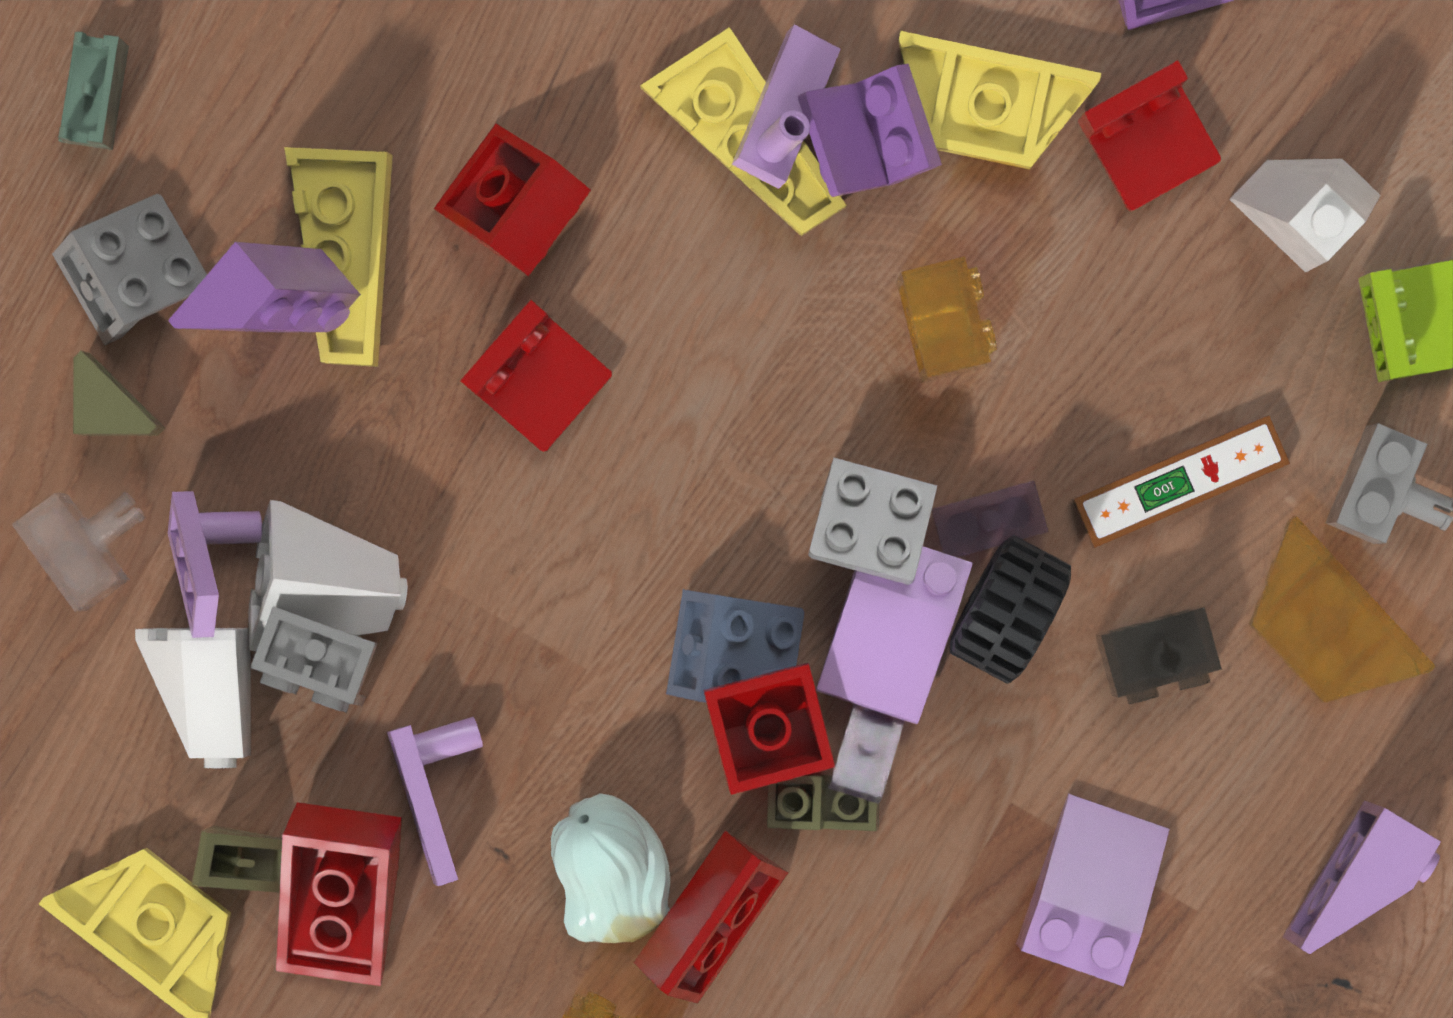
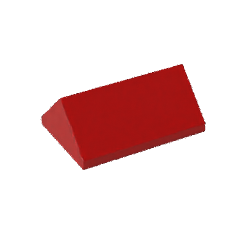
M724 831L633 963L667 996L698 1004L789 872L732 834Z

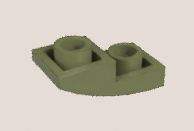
M808 774L768 785L767 828L879 830L880 777Z

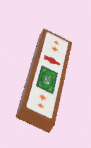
M1267 415L1072 499L1092 547L1096 548L1289 465L1290 462L1272 420Z

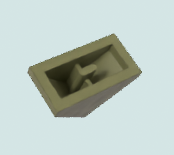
M81 350L73 358V434L81 436H158L165 429L91 353Z
M214 825L201 831L192 885L280 893L282 838Z

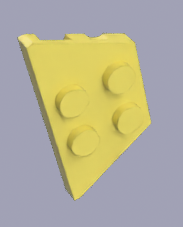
M900 31L898 39L903 63L909 64L937 150L1029 170L1096 87L1101 78V73L905 31Z
M145 848L44 897L40 901V906L185 1018H210L231 912L199 887L192 885L190 880L151 850Z

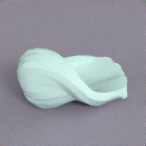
M600 793L571 805L568 817L556 824L551 835L552 860L557 875L565 889L564 924L568 935L581 942L596 941L602 943L634 942L646 936L661 924L670 911L668 907L670 872L661 840L650 824L635 809L615 796Z

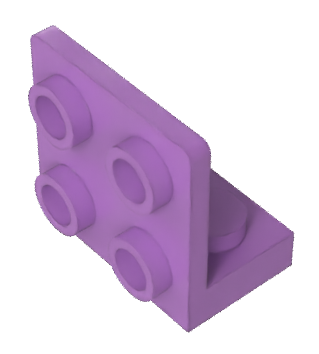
M909 64L896 65L854 84L811 90L798 96L802 112L810 124L809 134L820 164V174L832 197L894 185L942 165Z

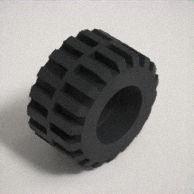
M1015 535L1003 541L981 575L955 626L950 639V654L1006 684L1011 683L1025 670L1051 626L1070 584L1071 565Z

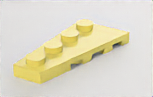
M730 27L640 85L646 94L800 236H803L846 208V204L841 196L832 197L829 194L827 185L820 174V164L804 140L786 183L779 189L732 165L766 82Z
M284 147L287 166L291 167L294 191H292L295 213L299 215L303 238L301 247L322 249L361 294L349 307L350 314L343 324L330 332H316L320 361L326 364L378 367L393 155L388 152Z

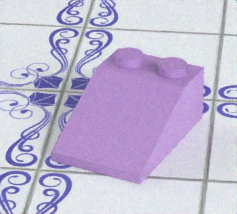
M923 546L912 584L907 585L854 570L816 691L918 724L956 618L973 563Z
M1068 793L1016 945L1023 952L1124 987L1142 935L1170 829Z
M1364 801L1284 933L1283 938L1308 954L1316 951L1412 890L1418 880L1424 883L1431 876L1439 862L1440 855L1435 853L1441 842L1388 809Z

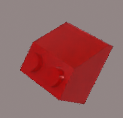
M495 123L433 209L497 256L529 276L537 264L546 256L550 246L569 220L578 212L580 205L591 192V189L552 157Z
M808 662L703 690L721 766L731 795L835 767Z

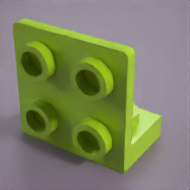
M1453 260L1392 271V269L1382 270L1358 278L1378 382L1453 368Z

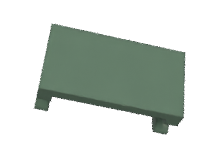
M83 32L74 33L73 51L61 127L59 128L58 135L59 142L113 150L129 46L119 37L104 35L103 38L88 36Z

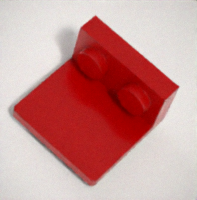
M1178 60L1089 109L1078 119L1081 129L1128 211L1140 208L1221 161L1218 150L1182 88V85L1189 78Z
M530 300L460 381L540 451L546 452L611 379L612 372L554 322L543 309Z

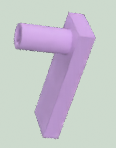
M795 24L787 31L732 165L778 189L786 183L801 144L810 131L809 121L802 112L798 96L807 91L825 88L840 48Z
M193 491L172 492L168 537L192 638L214 637L219 593L207 544L260 543L262 536L261 515L259 511L199 513Z
M474 717L413 735L411 725L387 732L429 871L436 886L456 881L458 877L423 766L483 747Z

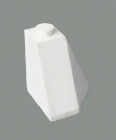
M1343 159L1267 160L1229 200L1304 272H1308L1329 261L1367 221L1381 195Z
M270 500L262 524L261 541L257 543L256 558L260 559L256 572L255 590L251 589L248 609L249 650H257L273 606L355 636L388 631L395 610H403L407 598V579L400 578L398 555L281 501Z
M190 628L135 629L137 645L189 758H204V768H236L237 758H245L251 755V652L249 650V628H215L214 637L192 638Z

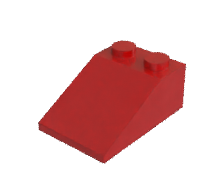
M300 802L296 803L282 835L276 971L381 986L399 866L402 817Z

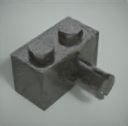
M1194 607L1095 634L1111 694L1117 698L1126 696L1128 704L1159 697L1157 687L1178 682L1179 690L1210 683L1208 673L1222 670L1205 607Z

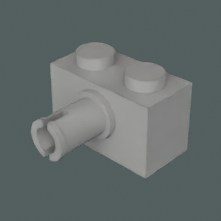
M1376 423L1365 427L1325 524L1373 544H1385L1397 516L1401 515L1402 512L1437 526L1440 530H1447L1453 517L1435 510L1433 506L1447 513L1453 512V497H1448L1415 483L1416 478L1414 476L1428 444Z

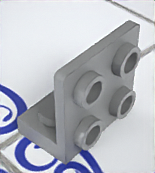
M160 194L150 196L70 232L52 253L104 345L122 338L139 320L188 298L207 275Z
M833 458L821 497L822 503L808 552L809 557L907 585L912 584L916 575L937 485Z
M273 606L250 668L263 672L260 680L262 684L296 695L300 686L314 691L311 701L347 713L350 704L363 706L366 696L359 693L377 643Z

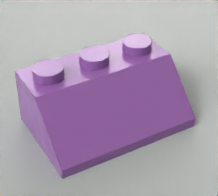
M235 242L168 321L177 329L247 332H330L345 322L350 314L349 307L361 294L322 249Z

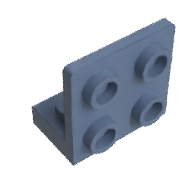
M683 589L666 694L706 703L703 690L796 666L804 610L797 607Z

